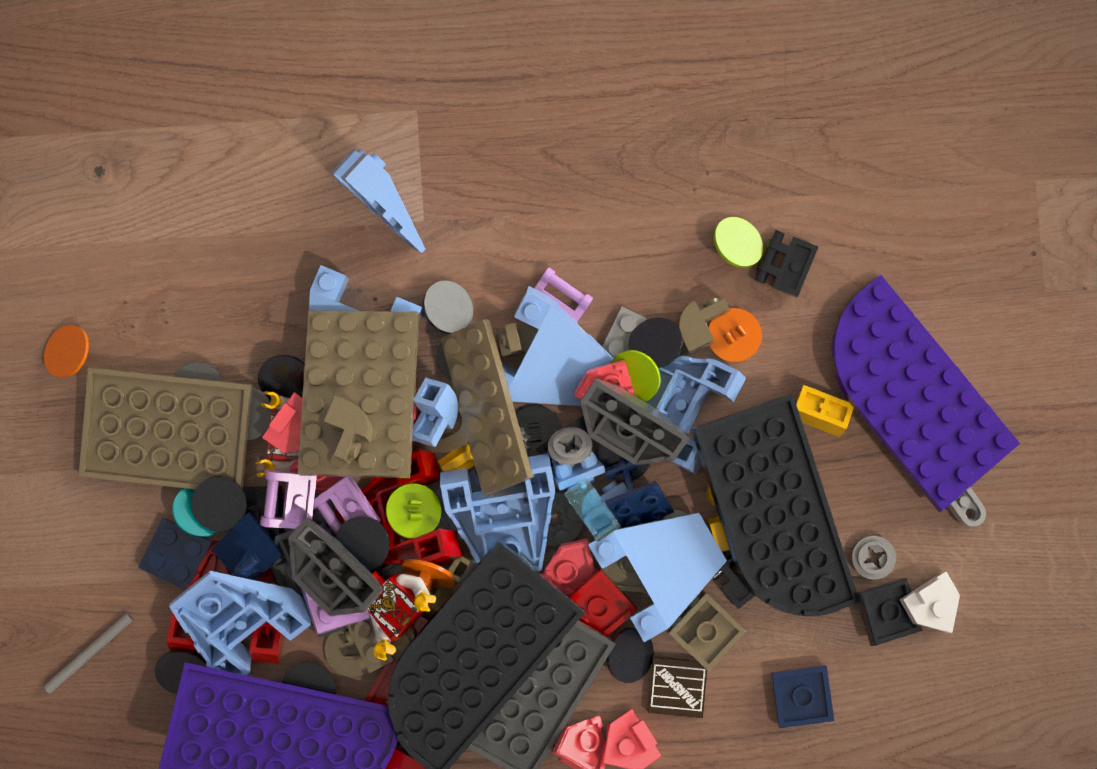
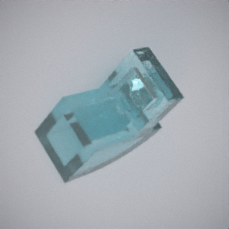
M587 478L563 493L597 542L621 527Z

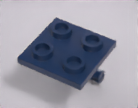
M624 458L620 459L619 463L604 468L608 479L623 473L629 491L605 501L606 506L619 526L626 528L663 519L665 516L674 513L673 507L657 481L635 488L630 470L641 465H634Z
M251 512L247 513L212 548L232 576L255 581L284 555Z

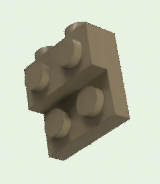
M704 592L702 596L698 594L688 605L689 609L683 616L680 614L670 626L671 629L668 633L704 668L710 671L747 631Z
M371 618L348 625V629L344 630L348 642L351 645L355 644L360 653L356 655L360 667L363 670L368 669L369 673L375 672L398 660L401 653L417 635L412 626L404 636L394 642H390L391 645L395 646L396 652L393 655L386 653L387 660H381L373 654V649L377 642Z

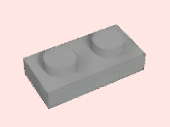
M621 307L602 347L613 358L619 353L629 350V339L633 330L640 323L644 322L646 318L625 307Z

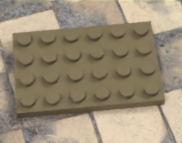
M308 311L298 475L410 478L419 330L418 312ZM334 395L358 405L369 417L373 428L371 442L360 439L361 448L359 454L355 459L352 458L350 464L339 461L334 456L343 432L329 427L324 422Z
M88 367L79 477L196 489L204 480L222 476L234 480L243 489L253 384Z

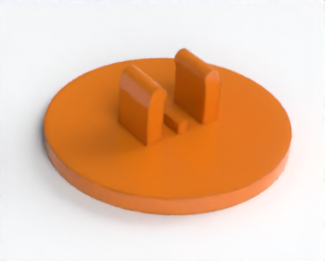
M730 308V312L713 319L708 327L715 343L709 345L716 356L727 362H742L749 359L756 353L761 344L762 331L759 322L751 313L743 309Z
M65 325L52 334L44 351V364L51 375L58 378H67L74 375L82 367L89 350L88 337L85 331L75 325Z
M416 559L405 560L402 563V572L422 578L429 593L432 587L451 588L454 586L455 577L453 574L436 564Z

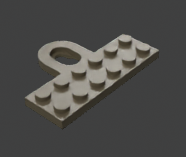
M482 319L440 338L454 387L453 391L458 400V411L462 416V424L455 434L451 432L443 433L436 447L424 445L437 453H449L469 445L483 495H491L532 479L533 474L490 320Z

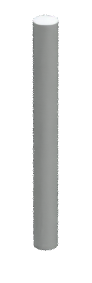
M126 612L43 686L49 694L56 690L134 621L132 616Z

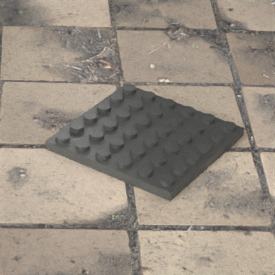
M471 559L451 594L475 568L478 562ZM578 620L471 743L468 749L504 769H539L616 643L613 639Z

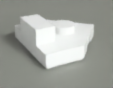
M946 571L939 573L900 599L913 624L946 633L953 632L960 594Z

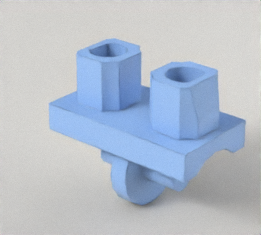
M592 450L591 456L587 457L583 464L579 462L574 464L573 468L567 464L560 466L557 461H552L553 479L558 489L568 488L569 492L578 489L581 495L588 493L586 485L594 483L595 476L605 473L603 464Z

